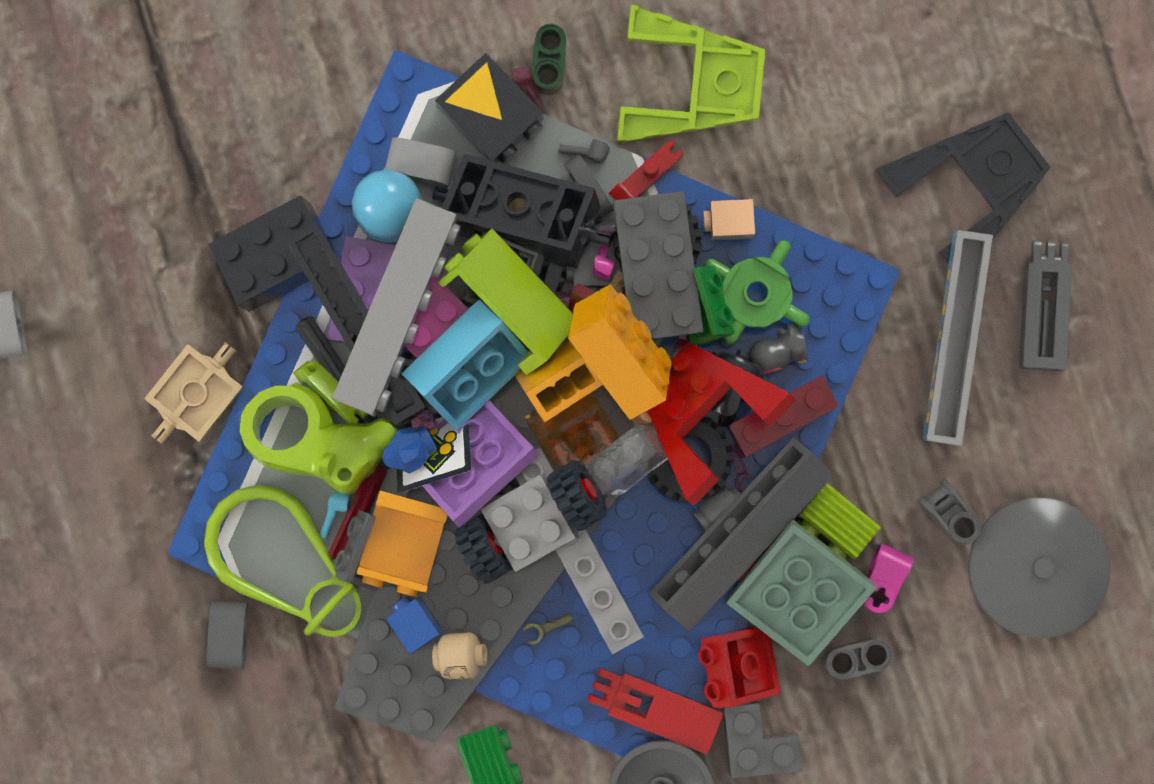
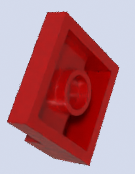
M753 626L701 638L702 647L699 649L698 657L701 664L706 668L708 682L705 684L704 693L711 702L712 708H732L781 694L772 638L759 628Z

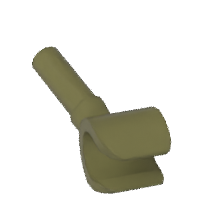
M569 613L543 624L531 622L524 627L523 631L531 627L537 628L540 633L539 638L528 642L529 644H537L545 638L547 633L573 622Z

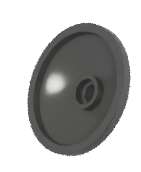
M666 740L646 742L628 751L615 766L609 784H658L659 782L666 784H714L708 766L697 753L680 743Z

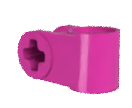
M881 543L872 558L867 577L876 583L877 588L875 591H878L879 588L882 589L881 595L885 597V601L883 603L877 602L873 606V599L869 597L862 606L866 610L875 613H884L891 609L901 586L910 572L914 558Z

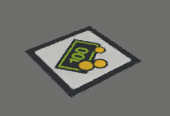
M437 413L397 426L399 430L408 428L415 430L423 426L430 434L436 446V451L429 454V458L420 469L410 474L396 469L397 494L471 471L469 423L462 428L460 433H457L458 430L456 431L449 423L442 429H437L435 427L444 420Z

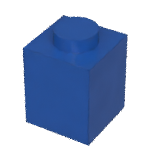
M409 596L403 598L391 607L394 613L386 618L409 654L415 653L444 633L421 597L415 598L412 601Z

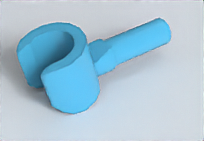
M336 491L329 497L327 516L319 533L322 538L327 539L336 517V511H348L350 494H342Z

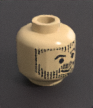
M471 632L444 634L440 638L439 643H435L433 646L432 659L434 669L440 672L442 677L447 680L474 679L479 674L481 666H486L487 664L486 645L480 644L478 637Z

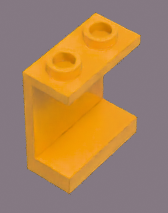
M380 491L373 514L376 518L356 574L363 575V583L382 588L385 581L398 585L396 592L417 597L418 591L426 593L447 514L441 507Z

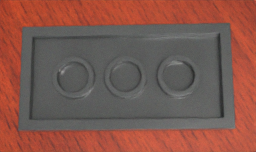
M684 191L613 200L625 294L631 305L633 315L638 321L642 320L648 326L652 340L703 333L698 289L693 273L695 267Z

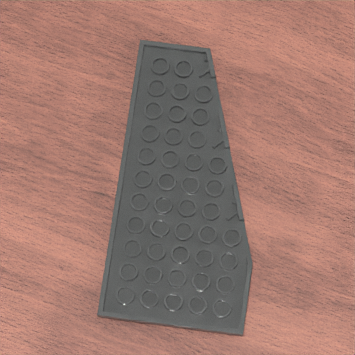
M515 335V337L529 352L530 349ZM515 375L490 399L492 404L535 450L538 448L543 450L553 471L559 469L557 459L554 454L549 452L544 441L550 437L557 440L564 438L568 433V426L593 412L596 416L603 417L616 440L632 428L637 427L632 419L629 420L604 385L546 422L543 421ZM652 422L644 426L648 428L645 433L614 457H599L595 462H591L588 465L581 463L582 468L585 467L587 470L598 469L608 476L611 490L604 502L607 507L606 513L636 475L653 424ZM590 429L581 435L580 441L586 450L592 451L599 448L602 439L596 430ZM516 477L513 478V479L510 481V482H512V483H514V484L520 486V484H519L518 480L516 479ZM423 486L408 490L406 498L440 507ZM481 509L478 510L469 520L473 519L474 517L480 514H483ZM447 515L426 593L418 591L417 597L396 592L398 585L385 581L382 588L378 587L377 592H373L334 709L435 743L565 570L556 550L517 572L513 569L491 583L484 584L483 581L477 579L476 573L472 574L469 564L466 565L463 561L465 557L459 553L458 548L460 546L455 541L457 536L454 533L458 526ZM600 521L586 528V531L589 536L595 530ZM409 596L411 601L421 597L444 631L443 634L412 654L408 653L386 620L387 617L394 613L391 607ZM466 632L475 634L480 644L486 645L487 664L486 666H481L479 674L474 679L447 680L442 677L440 672L435 671L432 659L433 646L435 643H439L440 638L444 634Z

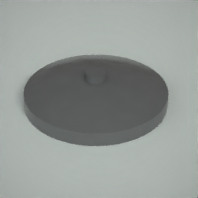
M1023 499L1000 508L981 526L980 535L972 542L969 553V581L979 606L997 625L1021 636L1052 638L1077 629L1098 610L1109 585L1110 557L1100 531L1080 510L1055 499Z

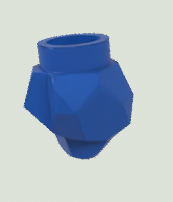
M423 426L415 430L413 428L401 429L396 432L391 443L383 450V462L389 468L402 470L410 474L423 466L429 458V454L436 451V446L430 434Z

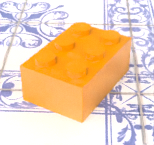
M609 284L575 304L568 339L622 411L631 420L666 401L670 366L672 364L667 352L662 347L658 348L651 339L652 336L648 326L642 320L638 321L633 315L631 305L625 295L622 293L618 294L613 286Z

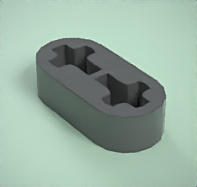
M580 155L564 164L574 183L595 188L601 206L597 215L598 220L614 211L607 196Z

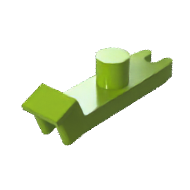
M308 360L292 372L301 384L306 382L325 400V405L329 410L336 411L348 423H358V418L355 414L359 415L362 419L366 418V413L332 399L339 382L316 360L311 362Z

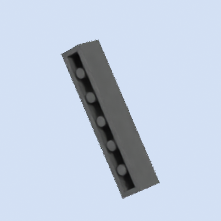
M793 437L648 594L689 632L828 483L834 474L810 450Z

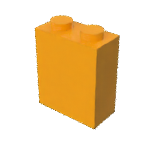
M568 338L561 343L548 361L533 372L526 375L520 370L515 375L544 422L603 385Z

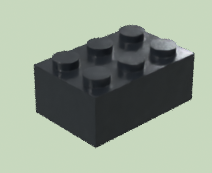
M301 195L208 244L237 306L248 312L309 281L286 243L287 239L317 223L332 247L312 204Z

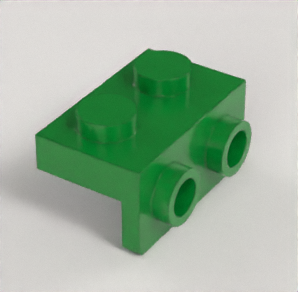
M699 266L693 269L698 289L703 333L689 336L691 343L697 347L735 334L732 325L734 321L733 314L726 305L722 292L723 281L715 266Z

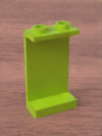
M490 229L482 237L476 233L461 247L465 253L461 255L458 252L445 264L444 268L448 272L438 283L444 287L458 275L530 349L517 365L528 375L548 361L569 335L573 313L493 229Z

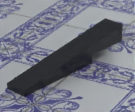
M314 223L287 239L286 243L350 352H352L369 309L317 223ZM404 367L398 378L391 377L386 389L391 392V396L385 409L395 426L403 424L428 409L419 392L402 375L405 371Z

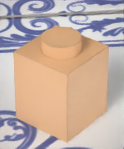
M753 199L711 201L709 211H703L704 232H710L711 241L753 239L755 235Z

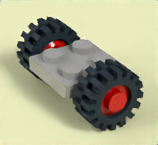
M573 460L550 473L549 477H546L544 473L538 475L481 508L483 514L467 521L460 528H456L454 534L457 536L455 541L460 546L458 548L459 553L464 555L463 561L466 565L469 564L472 574L476 573L479 581L489 584L513 569L517 572L579 537L576 530L582 531L607 516L604 497L600 495V489L594 484L595 480L592 475H588V470L585 467L582 468L580 462Z

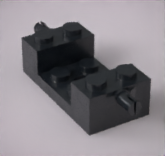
M463 154L450 189L436 185L435 191L433 190L432 199L444 202L442 209L457 215L456 224L461 226L458 234L460 237L470 239L476 233L481 237L483 232L487 233L490 229H493L500 237L539 247L544 260L573 268L578 267L584 249L590 242L610 247L613 241L614 234L612 232L595 229L594 223L601 206L596 190L592 187ZM523 198L527 201L525 208L520 211L509 209V205L514 199Z

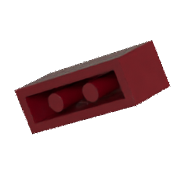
M823 375L790 392L789 394L796 401L772 426H769L756 412H753L726 428L742 458L839 407Z

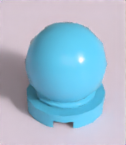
M390 169L374 171L364 177L354 190L351 202L353 216L363 233L373 241L396 244L415 199L422 200V196L413 180L402 172Z

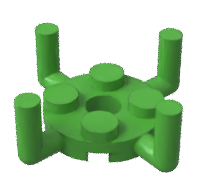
M780 241L770 258H748L736 263L731 269L715 259H708L705 262L704 266H715L716 271L720 274L723 280L722 292L725 302L731 309L734 318L732 325L735 334L721 339V344L725 348H731L736 343L745 326L749 328H766L778 322L783 316L791 320L792 324L796 325L800 330L809 324V315L791 305L793 298L792 285L786 270L781 266L791 249L788 241ZM753 283L762 284L767 290L766 299L762 302L750 300L747 295L748 286Z

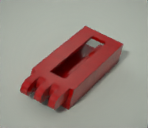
M599 668L597 674L604 679H610V682L607 686L594 681L592 688L605 694L603 699L597 695L589 694L588 702L608 709L609 716L708 755L724 714L722 711L625 672L623 676ZM630 690L653 699L647 714L625 705V703L639 708L642 699L630 695Z

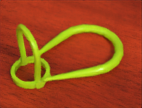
M254 485L235 490L218 503L207 521L204 547L208 564L222 583L242 595L305 619L308 624L304 634L307 636L315 632L323 636L336 637L348 633L356 626L362 613V602L357 592L358 589L352 583L335 577L337 571L335 570V564L328 555V550L311 516L297 498L281 488ZM254 499L271 500L289 509L333 576L329 580L321 581L311 588L305 598L302 610L232 573L222 560L218 546L220 526L228 513L242 502ZM329 585L342 586L319 613L312 618L311 601L316 592ZM348 594H351L356 605L355 616L351 623L345 628L336 631L322 628L320 626L321 622Z

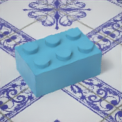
M478 300L422 353L402 375L457 431L521 370L517 365L528 351L504 322L482 301Z

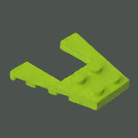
M631 4L628 28L629 42L696 47L690 112L621 106L618 143L759 121L765 49L725 35L720 36L708 32L704 28L695 25L691 26L673 20L672 17L660 13L656 14Z

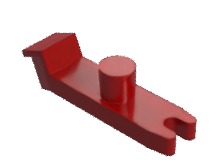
M674 141L666 143L649 159L645 160L625 181L617 183L608 194L614 200L640 197L683 157V151L679 150L672 154L670 151L674 148Z

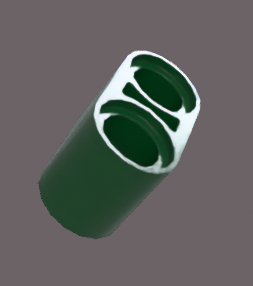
M552 23L545 24L538 29L534 43L533 85L539 93L544 95L557 93L564 81L566 34L560 26ZM556 36L560 40V45L553 50L544 48L541 42L545 37ZM543 70H553L558 76L556 81L551 84L542 83L538 76Z

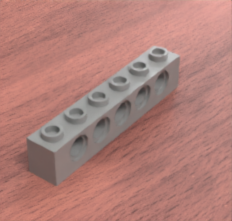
M541 448L536 449L540 455L516 476L520 486L544 473L546 477H549L548 475L554 472ZM586 529L582 531L576 530L579 537L556 549V552L609 650L614 654L642 639L644 635Z

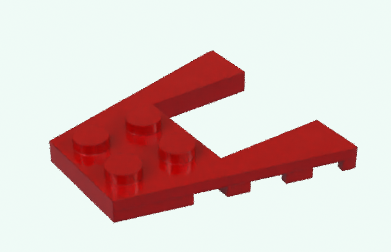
M688 342L671 360L672 365L670 366L666 401L647 411L685 499L695 506L720 479L684 441L683 438L731 388L769 426H772L796 399L787 391Z

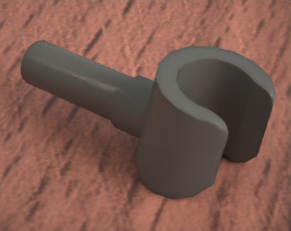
M593 139L589 149L560 145L559 153L580 155L595 163H603L610 151L607 143L597 139Z

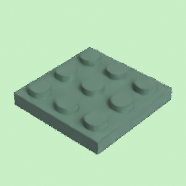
M792 520L726 598V604L807 666H810L877 587L876 583Z

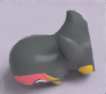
M789 323L787 330H778L779 338L760 340L751 347L749 352L750 362L759 365L763 374L783 370L788 367L789 362H808L805 339L802 331L796 325Z

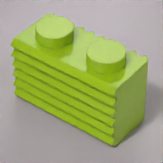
M828 483L797 515L803 520L800 526L816 538L819 534L830 542L828 547L843 559L848 557L851 560H855L881 528Z

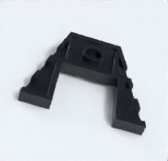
M1008 112L960 134L939 141L934 145L901 157L889 164L880 166L875 172L895 198H897L952 156L993 210V212L967 231L993 235L994 239L1051 167ZM952 243L938 252L947 265L949 264Z

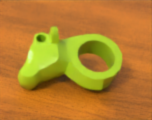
M294 383L291 386H273L259 392L246 405L241 414L240 434L244 445L252 457L261 465L279 472L321 478L329 486L342 494H354L358 490L361 482L374 472L383 458V450L391 443L396 432L399 430L394 423L385 418H378L366 424H334L330 412L320 395L311 388L299 383ZM281 406H296L303 409L308 415V429L301 441L285 450H272L262 445L260 426L264 418L272 410Z

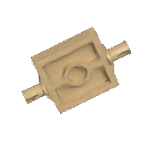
M224 342V345L217 354L211 358L202 355L189 344L185 346L144 398L158 409L164 419L151 435L154 439L164 444L165 440L176 428L186 431L198 442L203 441L244 389L242 385L230 377L224 368L233 354L237 352L233 347Z

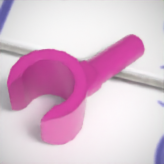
M603 229V231L611 232L609 229ZM600 245V250L594 262L593 274L602 279L609 280L616 262L606 258L609 247Z

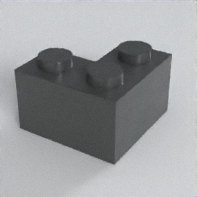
M754 701L732 708H722L724 713L723 723L728 770L732 779L803 771L799 735L792 732L763 736L760 703Z

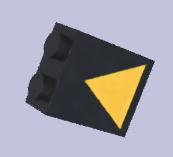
M487 53L479 58L435 99L436 107L490 161L506 163L518 151L515 146L524 137L530 140L543 128L540 122L544 120V113Z

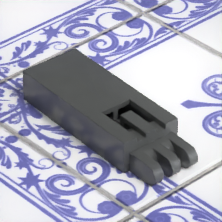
M1041 240L1032 241L1031 263L1026 264L1024 268L1019 369L1061 372L1067 370L1072 266L1068 265L1069 242H1060L1059 255H1055V241L1046 242L1045 254H1041ZM1051 278H1057L1056 302L1041 301V292H1050Z

